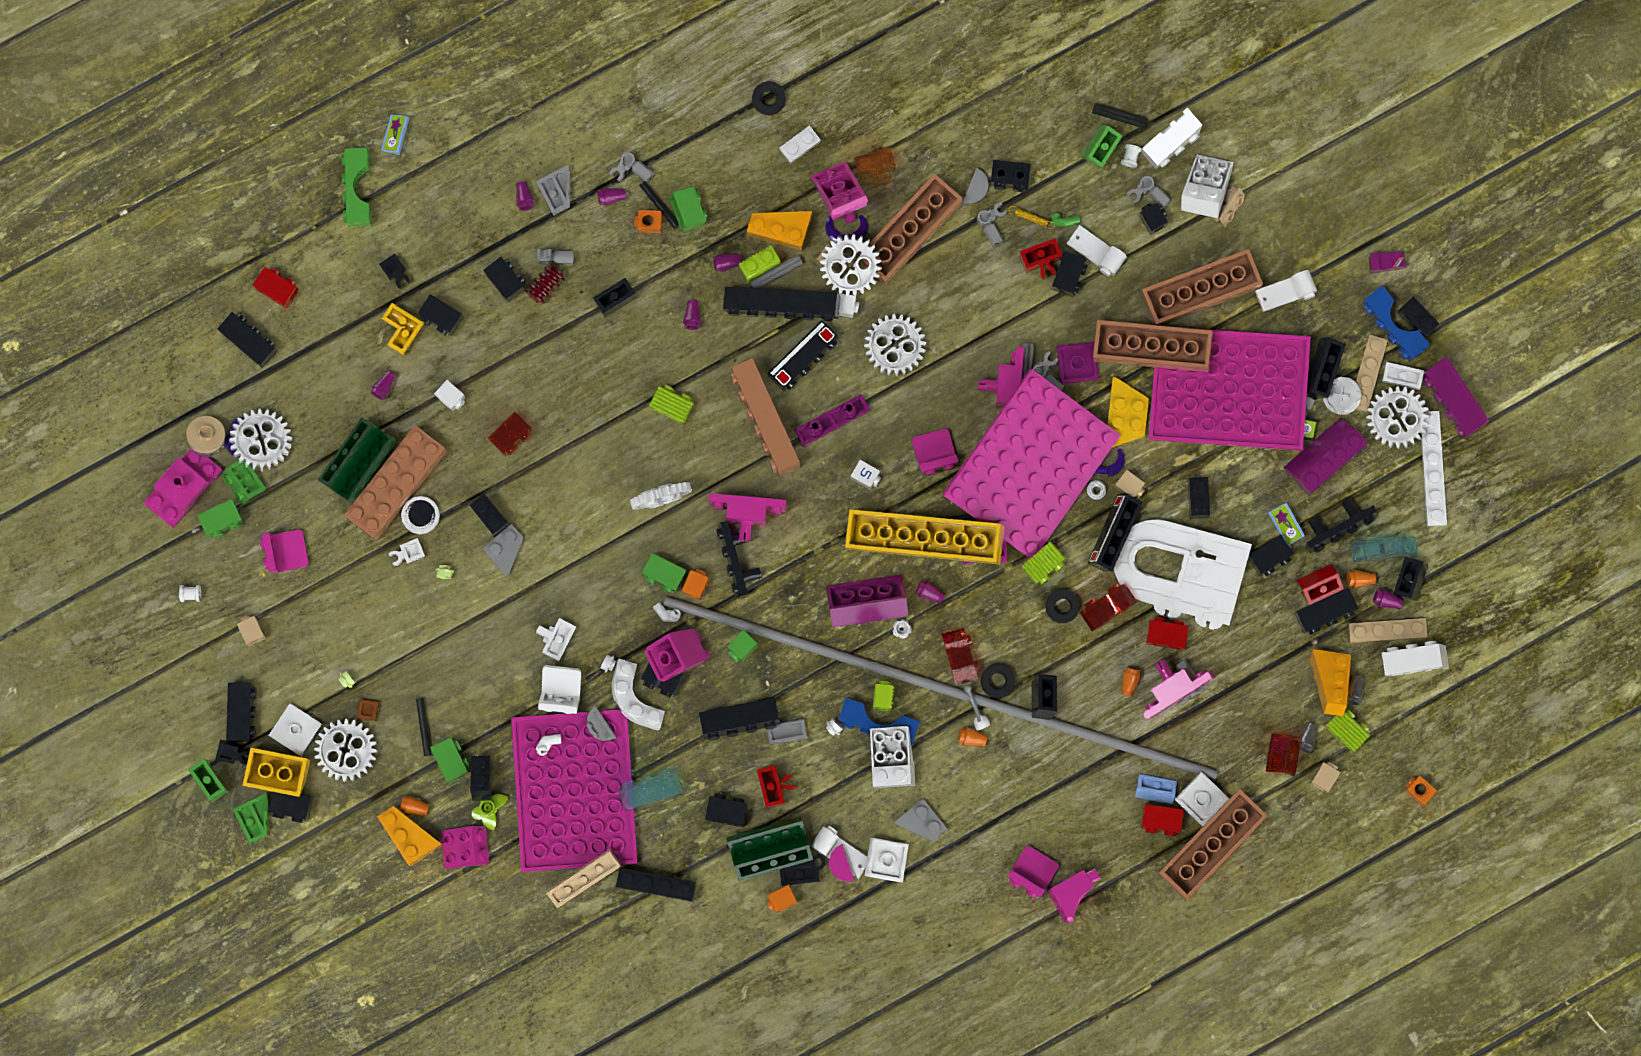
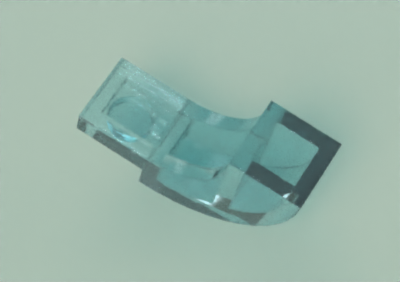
M1386 537L1351 543L1353 562H1370L1387 558L1418 556L1415 537Z

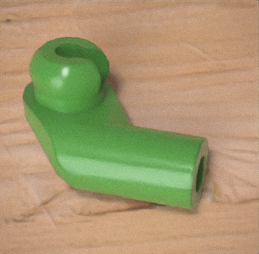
M1060 213L1051 215V222L1055 226L1070 227L1080 224L1078 215L1061 218Z

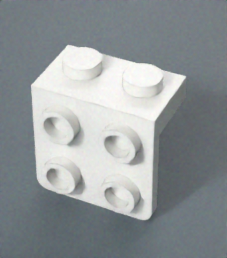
M545 665L542 671V693L538 710L577 714L580 703L581 670L578 668Z

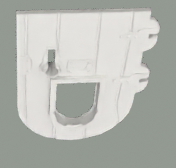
M1147 520L1132 526L1114 567V572L1119 584L1128 594L1140 601L1153 604L1155 611L1159 615L1164 616L1166 609L1169 610L1167 617L1172 619L1177 618L1181 613L1193 615L1201 627H1206V622L1210 621L1209 629L1214 630L1220 628L1222 624L1230 625L1252 544L1168 521ZM1145 546H1152L1184 555L1181 564L1182 569L1179 571L1177 582L1139 570L1135 563L1137 551ZM1202 550L1204 553L1217 557L1216 560L1205 557L1198 558L1196 552Z

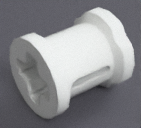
M1126 144L1124 159L1121 160V164L1137 168L1138 164L1136 162L1142 148Z
M180 585V601L196 600L200 602L201 586L185 587Z

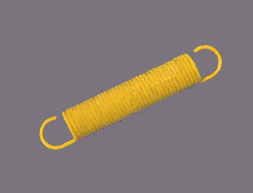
M1015 207L1014 215L1045 228L1051 222Z

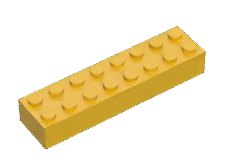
M849 509L845 548L856 551L1000 565L1004 526L997 523Z

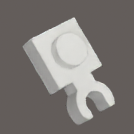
M418 538L400 545L402 551H391L389 553L390 557L398 556V560L392 563L394 566L400 565L404 559L409 564L425 557Z

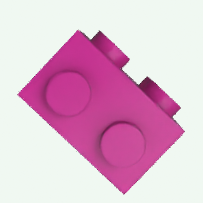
M947 429L916 436L912 439L921 475H934L938 470L942 469L949 471L955 469V466L958 465L957 454L955 455L950 433Z
M298 529L273 535L269 532L262 534L260 546L262 551L265 550L266 558H263L265 569H268L271 574L304 568L309 565L302 530Z
M469 826L442 831L443 860L446 869L489 865L486 826Z
M1027 846L1007 878L1014 887L1019 889L1021 886L1026 889V894L1032 898H1041L1059 865L1032 847Z

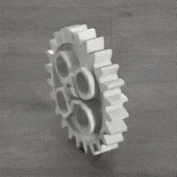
M845 234L843 240L838 236L837 243L831 240L832 247L826 245L825 249L828 253L822 252L821 254L826 258L820 260V263L825 265L820 268V271H826L822 278L829 279L826 285L834 284L832 290L838 287L839 294L843 290H846V296L849 295L850 291H853L854 296H856L857 290H860L863 294L864 287L869 290L871 289L869 283L876 284V280L873 277H880V274L876 272V270L882 269L881 266L877 265L882 259L876 258L880 252H873L876 245L869 246V239L863 242L862 235L859 239H856L855 234H853L852 238ZM844 248H852L854 254L847 256L844 253ZM858 251H861L862 253L855 261L854 267L849 269L844 278H840L848 263L853 260ZM862 258L867 259L869 266L862 267L859 264V260ZM839 262L843 269L836 271L833 269L832 264ZM849 274H855V275H857L858 281H857V282H851V281H849L848 275H849Z
M893 314L892 319L889 320L888 316L885 315L884 322L879 318L878 326L874 323L872 324L874 331H867L871 337H865V341L869 342V344H865L864 348L870 350L865 354L866 356H872L869 359V363L876 362L874 369L879 366L881 367L880 373L886 369L888 376L892 371H894L895 376H898V371L905 375V369L912 372L911 365L918 367L919 364L916 360H923L920 353H925L926 350L921 347L925 346L926 342L921 340L925 338V335H919L922 328L915 329L917 322L915 321L910 324V317L904 321L902 314L899 319H896L895 314ZM900 328L903 330V334L895 336L893 330ZM907 335L910 336L909 339L900 342ZM884 338L887 340V344L879 346L877 340ZM893 341L895 343L900 342L898 345V349H896V347H892L885 354L881 355L882 351L887 350L892 346ZM911 344L914 349L911 352H906L903 346ZM895 354L898 359L895 362H889L887 356Z
M1397 386L1396 391L1393 392L1391 387H1389V393L1386 394L1382 390L1383 396L1375 395L1377 402H1370L1374 408L1367 409L1368 412L1372 413V415L1366 416L1368 420H1372L1367 425L1368 427H1374L1370 432L1371 434L1377 433L1376 440L1382 438V445L1388 441L1389 448L1394 443L1397 449L1400 448L1401 443L1407 448V442L1410 441L1414 445L1413 439L1417 438L1420 440L1419 433H1426L1422 427L1429 426L1424 421L1430 418L1429 415L1424 414L1429 410L1427 407L1422 408L1426 402L1425 400L1419 402L1421 395L1419 394L1414 397V390L1407 393V387L1400 391L1399 386ZM1400 400L1407 402L1406 407L1403 409L1396 407L1397 402ZM1389 403L1393 404L1399 416L1402 415L1401 419L1407 428V432H1404L1398 420L1395 419ZM1382 410L1390 411L1388 418L1383 419L1380 417ZM1410 416L1416 418V423L1413 425L1406 423L1407 418ZM1398 426L1400 431L1398 434L1392 435L1389 433L1390 428Z
M261 409L258 410V414L251 410V416L244 413V420L237 418L239 425L233 424V428L236 431H230V435L233 438L229 439V443L234 444L230 449L237 450L234 453V457L240 456L239 463L245 460L246 468L252 464L253 470L256 469V466H259L260 470L263 471L265 465L270 470L272 463L277 467V460L283 462L284 457L282 455L288 456L289 452L286 449H291V444L287 443L292 441V437L287 436L291 433V430L285 429L288 423L281 424L283 417L281 416L276 419V412L270 416L268 409L265 414H262ZM255 424L258 425L260 436L262 439H264L263 445L265 451L267 452V455L263 454L261 443L258 440V433L254 426ZM264 425H270L272 427V430L269 432H265L262 429V427ZM246 430H251L254 435L246 437L243 433ZM274 442L278 447L272 450L267 445ZM251 448H257L260 452L256 455H253L249 452V450Z
M689 482L669 483L658 486V488L644 491L637 497L630 499L631 507L633 510L664 506V504L682 499L684 495L691 493L692 489Z
M345 719L344 724H342L340 720H337V726L332 722L330 723V730L324 727L325 735L318 734L322 740L315 741L320 745L318 748H314L315 751L319 752L315 759H321L317 765L325 766L322 770L323 773L329 770L328 777L331 778L335 774L336 781L341 776L344 782L347 781V777L354 781V775L362 778L360 772L363 771L367 774L366 767H373L370 760H376V758L372 756V753H377L378 751L372 749V747L377 742L370 741L374 735H367L370 730L369 728L362 730L364 724L360 723L356 726V720L349 724L348 719ZM342 733L344 740L338 744L335 742V736ZM349 734H352V738L350 739L348 744V749H350V753L345 754L344 764L342 767H340V762L342 761V758L344 756V752H342L341 749L346 748ZM356 739H361L363 742L362 747L359 749L353 747V742ZM332 752L338 753V759L335 762L329 760V755ZM351 757L357 759V764L354 767H349L347 764Z

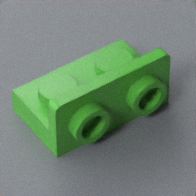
M245 460L241 463L237 461L226 467L222 474L225 484L230 486L235 499L240 501L242 505L266 489L250 465L247 468L245 467Z

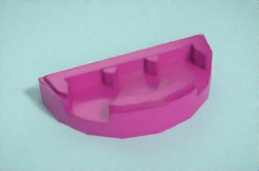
M841 844L832 851L829 858V867L833 875L839 880L853 882L855 880L844 847Z

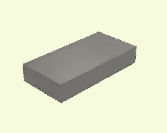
M804 719L783 722L776 725V728L767 730L769 745L807 738Z

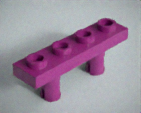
M862 394L794 429L802 446L805 447L870 412V408Z

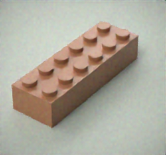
M935 173L868 244L869 246L875 244L873 252H880L876 258L882 259L880 263H877L882 269L876 270L880 274V277L876 278L885 286L962 204L963 198ZM862 258L859 260L864 267L869 266L867 259Z
M1246 249L1144 288L1141 291V296L1152 324L1163 326L1260 289L1263 283L1250 250Z
M1097 320L1093 359L1094 362L1209 372L1213 333L1211 330Z
M753 358L732 367L730 378L734 387H739L740 389L738 395L742 404H747L746 413L750 422L754 421L756 424L754 425V431L757 438H762L763 440L761 444L765 455H770L771 457L769 464L773 473H778L779 477L799 469L800 461Z
M414 425L344 514L345 518L377 541L402 510L406 502L413 496L447 453V450Z
M1241 789L1237 790L1160 870L1158 875L1185 901L1188 900L1268 815Z

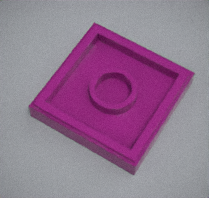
M1095 342L1056 347L1061 384L1099 381L1097 362H1094L1093 359Z

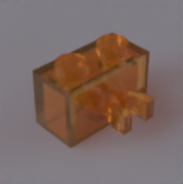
M890 147L854 158V166L859 181L874 177L873 186L877 188L878 184L876 181L878 180L877 175H879L880 179L884 181V185L888 184V180L883 173L895 170L896 166Z

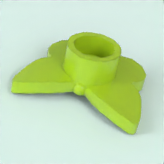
M494 794L492 801H480V805L472 811L473 819L482 820V823L487 828L495 830V813H497V809L505 805L509 797L502 794Z

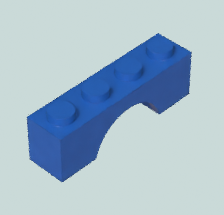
M1381 286L1362 302L1364 305L1363 309L1368 315L1372 314L1376 319L1375 324L1380 330L1384 329L1388 334L1387 339L1390 343L1397 345L1402 358L1408 359L1411 362L1428 349L1430 344L1419 330L1407 332L1395 326L1390 316L1394 299Z
M847 698L839 718V722L842 723L841 726L853 729L854 726L860 728V732L870 735V729L908 726L911 745H913L920 722L901 715L892 724L879 725L868 718L863 703Z

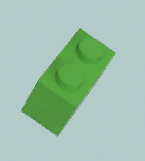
M1100 125L1080 157L1093 166L1102 168L1122 138V135L1108 125Z
M694 186L675 191L670 195L669 200L681 233L703 227L707 220V214L701 208V198L698 191H695Z
M233 499L197 515L206 536L213 539L221 537L223 532L228 529L232 531L241 527L240 524L244 522Z
M653 553L642 571V576L645 577L644 580L653 585L656 582L662 585L661 589L668 593L672 591L677 593L687 574L685 569Z
M742 630L727 646L728 655L736 663L738 661L743 663L758 648L757 642Z
M450 737L430 747L447 783H451L469 774L468 768H470L466 757H461L459 751L462 748L458 740L454 741Z
M202 759L188 769L209 801L214 803L229 792L208 760Z

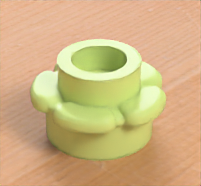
M439 565V568L435 569L436 577L440 579H451L454 571L450 570L451 567L448 565Z
M347 670L344 673L340 672V683L345 688L347 686L352 688V685L356 683L354 677Z

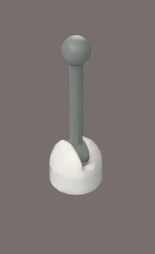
M965 685L964 691L968 693L977 715L974 719L976 731L990 726L989 719L979 713L971 693V686Z

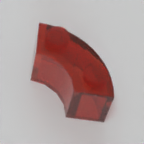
M1125 583L1119 587L1117 584L1107 589L1108 594L1097 601L1092 599L1084 604L1085 609L1079 613L1091 631L1108 623L1109 620L1137 603V600Z
M964 628L942 633L955 686L978 680L976 672H979L977 660L973 661L969 646H972L970 634L966 635Z

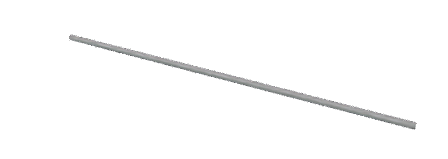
M665 597L663 604L665 606L971 702L968 693L962 689L678 599ZM972 693L977 705L1195 774L1202 772L1208 778L1216 779L1217 770L1053 718L1050 720L1032 718L1031 711Z

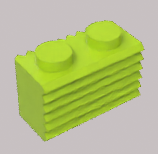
M769 245V248L762 249V252L759 251V253L752 255L746 261L739 262V269L747 283H750L752 280L780 265L781 261L773 247Z
M667 385L664 388L659 386L649 404L650 409L684 425L694 406V402L691 401L692 398L683 393L681 396L674 393L675 390Z
M1050 541L1023 564L1021 569L1035 585L1039 582L1044 584L1050 578L1049 574L1053 570L1058 572L1065 565L1063 562L1066 558Z
M879 681V684H875L873 710L892 711L894 686L891 685V682Z
M1346 709L1343 716L1335 715L1326 724L1325 728L1354 753L1370 736L1368 733L1369 728L1362 722L1358 724L1354 720L1355 715Z

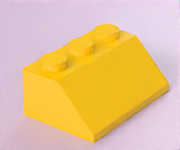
M250 748L242 786L300 797L307 779L310 760Z

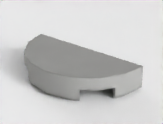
M978 168L975 170L963 204L971 205L983 200L987 194L988 179L984 172Z
M594 706L589 711L587 717L589 732L601 741L616 739V736L599 710Z

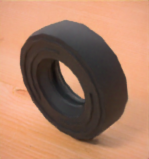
M762 82L753 91V106L763 115H775L785 105V91L776 82ZM765 92H773L776 95L774 104L766 105L762 102L761 98Z
M1067 589L1053 591L1046 601V612L1057 623L1072 621L1080 610L1078 597ZM1059 599H1066L1070 603L1068 612L1059 613L1056 610L1055 604Z
M992 664L983 671L980 684L988 696L1002 698L1012 691L1015 685V677L1009 667L1003 664ZM996 673L1003 675L1005 678L1004 686L1001 688L993 687L990 683L992 675Z

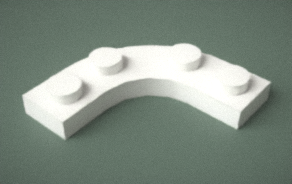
M618 659L612 679V695L614 701L617 702L622 710L621 713L636 724L657 731L660 730L664 711L641 703L634 695L633 679L637 664Z

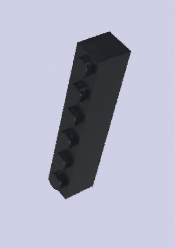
M725 286L723 310L730 316H739L741 313L747 314L748 317H758L759 314L765 315L767 318L784 316L785 319L803 317L804 320L821 318L822 321H833V319H839L841 296L835 292Z

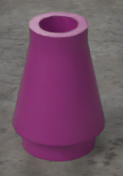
M521 181L516 183V206L520 211L532 209L535 201L527 186V182Z
M602 188V190L597 191L599 205L607 206L621 200H626L625 189Z
M718 254L714 256L715 270L724 272L739 266V262L742 263L741 254Z
M690 300L687 302L683 319L686 329L697 330L702 324L698 301Z
M386 371L371 386V394L383 400L388 396L396 376L390 371Z
M921 580L915 591L919 595L918 597L939 604L945 596V593L941 592L928 580Z
M1383 588L1382 590H1376L1373 603L1377 607L1400 610L1403 599Z

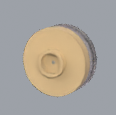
M201 416L194 419L187 428V444L195 454L202 457H210L219 453L224 447L225 429L218 419L211 416Z

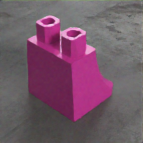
M694 629L668 633L646 648L645 654L659 681H667L698 666L710 657L708 650L703 648L700 643L702 637L699 632H695Z
M1095 868L1087 873L1083 870L1047 891L1066 925L1074 921L1076 909L1084 895L1093 888L1092 884L1101 879Z

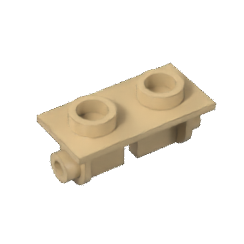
M1232 186L1227 189L1224 198L1226 205L1222 206L1218 218L1212 217L1216 222L1220 220L1224 227H1226L1228 222L1232 221L1235 211L1244 201L1245 195L1240 188L1237 189Z

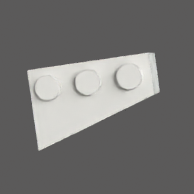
M1188 108L1183 111L1184 114L1176 121L1173 120L1168 128L1162 133L1160 132L1142 148L1141 153L1155 169L1160 166L1162 168L1171 161L1170 157L1174 154L1178 156L1185 150L1184 146L1188 142L1192 144L1200 137L1198 134L1202 124Z
M1436 641L1425 642V646L1420 647L1417 644L1406 645V649L1401 650L1398 647L1387 648V652L1382 653L1385 676L1412 674L1420 671L1427 672L1439 668L1449 669L1446 646L1437 644Z

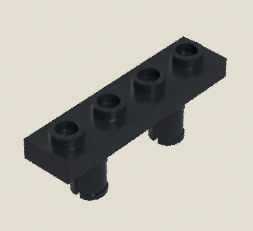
M1351 498L1346 499L1342 502V506L1350 518L1329 530L1325 529L1318 516L1309 520L1308 523L1316 534L1315 538L1306 542V548L1311 554L1314 551L1318 553L1330 542L1334 544L1340 541L1343 535L1356 532L1359 526L1363 524L1368 525L1375 521L1377 510L1374 505L1359 511Z
M728 521L720 522L716 532L718 539H722L724 546L721 547L724 558H727L729 564L726 566L729 577L732 576L734 582L731 584L734 595L737 594L738 599L745 598L748 595L745 586L746 582L762 578L759 567L745 571L741 570L735 547L736 545L747 543L745 542L746 534H744V542L738 541L739 533H731Z

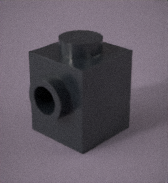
M1149 203L1141 208L1142 211L1139 217L1150 235L1167 226L1168 221L1165 218L1167 214L1162 206L1159 207L1157 203L1154 205Z

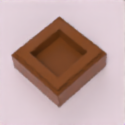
M360 699L357 719L376 721L379 702Z

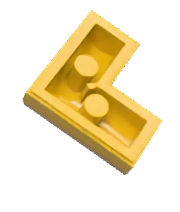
M391 303L381 318L397 329L387 345L397 353L404 355L424 323Z

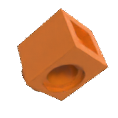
M638 210V216H635L634 227H638L639 233H661L662 212ZM645 218L653 219V223L649 226L644 225L643 221Z
M698 569L695 572L690 570L682 593L701 600L709 578L706 576L707 573Z
M1420 775L1416 779L1412 777L1406 783L1408 788L1405 792L1421 806L1426 805L1437 792ZM1418 784L1424 788L1422 795H1418L1415 792V786Z
M789 885L768 894L769 899L766 900L770 910L775 909L776 913L797 904Z

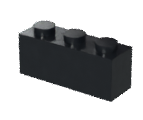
M231 312L217 328L218 331L263 368L277 353V350L274 348L276 344L268 337L263 339L260 336L262 332L254 325L249 327L246 324L247 319L240 313L235 315Z
M1332 338L1319 339L1308 373L1307 394L1316 398H1329L1346 346L1345 343Z
M1347 588L1297 610L1294 614L1303 633L1309 632L1312 635L1319 632V627L1327 625V627L1337 624V619L1344 617L1346 620L1355 616V611L1359 608L1350 589Z
M228 683L226 741L252 742V737L256 735V728L253 726V718H256V707H253V699L257 697V689L252 683Z

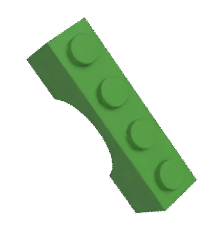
M368 148L344 149L345 154L341 155L342 166H345V173H342V183L346 187V191L342 193L343 203H346V210H343V220L347 222L349 227L372 226L371 206L369 203L359 199L355 191L359 177L370 170Z

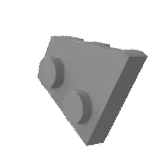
M569 165L536 181L553 216L570 208Z
M510 524L483 548V551L508 577L524 538Z
M924 799L894 822L897 826L930 841H934L947 830Z

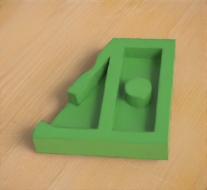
M264 793L233 809L249 844L268 836V793Z

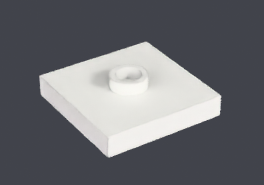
M289 704L268 736L302 757L323 724L294 705Z
M1200 772L1175 800L1199 824L1204 826L1229 798L1206 775Z
M870 838L865 876L903 883L909 844Z

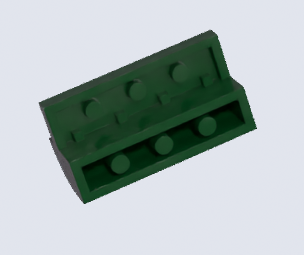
M361 417L318 478V481L340 497L354 503L392 449L396 440Z
M801 816L726 838L738 881L813 860Z

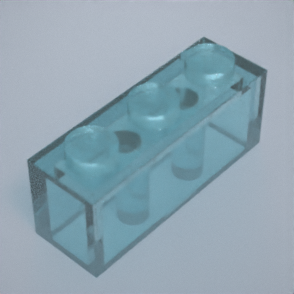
M670 769L658 772L659 776L653 778L651 774L641 777V782L634 783L633 780L622 783L623 787L618 789L624 810L628 811L683 793L676 770L670 772Z

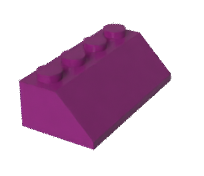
M1445 357L1424 372V384L1427 388L1431 387L1434 392V399L1438 404H1442L1445 409V416L1449 420L1452 419L1456 425L1454 426L1455 431L1459 436H1463L1465 439L1489 422V419L1448 357Z
M1339 418L1285 465L1283 469L1310 496L1366 447L1368 442L1354 427Z
M902 574L826 586L832 627L908 616Z

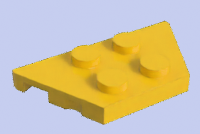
M1116 377L1112 378L1107 425L1120 434V437L1112 448L1145 437L1149 403L1148 397Z

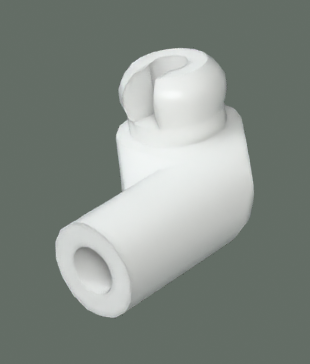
M661 602L653 606V609L664 622H676L680 619L681 612L678 609L666 610Z
M561 734L543 736L536 747L537 753L544 756L552 745L562 744Z

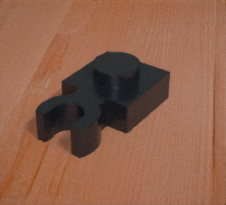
M395 254L379 264L390 281L394 278L396 279V286L400 290L402 289L400 285L401 280H406L408 284L411 283L408 276L402 274L406 269Z
M220 739L215 760L234 764L236 759L241 764L247 765L248 758H244L243 755H249L250 749L244 748L240 750L238 749L239 744Z

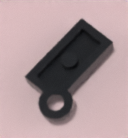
M814 855L810 863L780 869L781 886L820 882L819 870L824 868L825 858L821 855ZM816 859H820L822 861V864L820 866H816L814 864V861Z

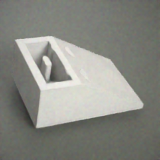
M1196 155L1182 193L1181 211L1218 218L1223 206L1234 162Z
M909 727L870 729L873 787L915 786L914 761Z

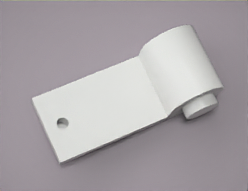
M1080 225L1066 243L1101 268L1100 272L1108 277L1110 275L1114 276L1127 258L1126 254L1114 246H1108Z
M1309 270L1299 272L1289 279L1255 290L1263 312L1302 298L1304 300L1315 297L1314 293L1317 292Z
M823 826L810 846L829 859L832 851L842 844L852 874L859 879L866 869L867 856L840 839L836 835L838 831L831 826L825 828Z

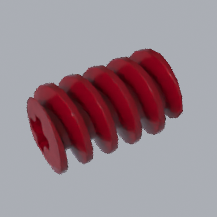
M549 263L551 268L544 267L546 274L539 273L541 280L534 279L536 286L529 284L531 291L524 290L536 303L545 304L543 297L550 298L548 291L555 292L553 285L560 287L558 280L565 281L563 274L551 263Z

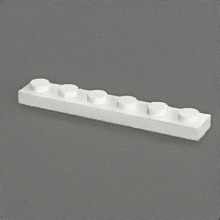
M1429 411L1424 413L1430 417L1424 420L1429 426L1422 427L1426 432L1425 434L1420 433L1427 527L1446 526L1447 516L1439 411Z

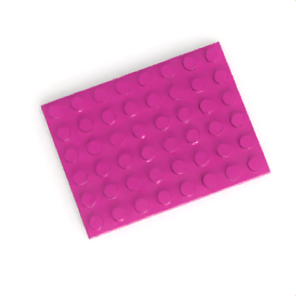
M1211 330L1213 337L1209 372L1154 367L1149 441L1303 451L1311 336Z
M1029 369L942 495L978 522L1002 524L1004 526L1003 540L1030 559L1042 549L1114 446L1120 434L1033 369Z
M621 709L599 711L616 736V739L611 741L596 739L589 732L587 727L589 712L511 718L521 872L582 868L609 849L621 865L638 864L628 718L621 713ZM561 734L562 744L552 745L544 756L537 753L536 747L543 736Z

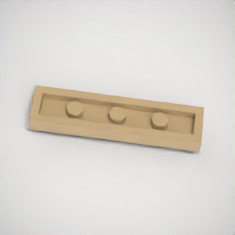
M1373 335L1368 337L1356 378V383L1359 385L1362 397L1359 406L1355 409L1364 413L1368 411L1367 409L1369 408L1388 342L1387 339Z
M1426 618L1348 624L1350 643L1427 638Z
M609 849L546 890V894L558 908L620 868L621 863Z

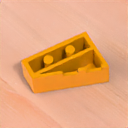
M812 211L752 213L747 236L802 251L813 216Z
M1313 649L1309 661L1314 671V679L1317 682L1324 714L1343 716L1347 706L1351 655Z
M394 806L377 816L409 866L414 865L443 845Z

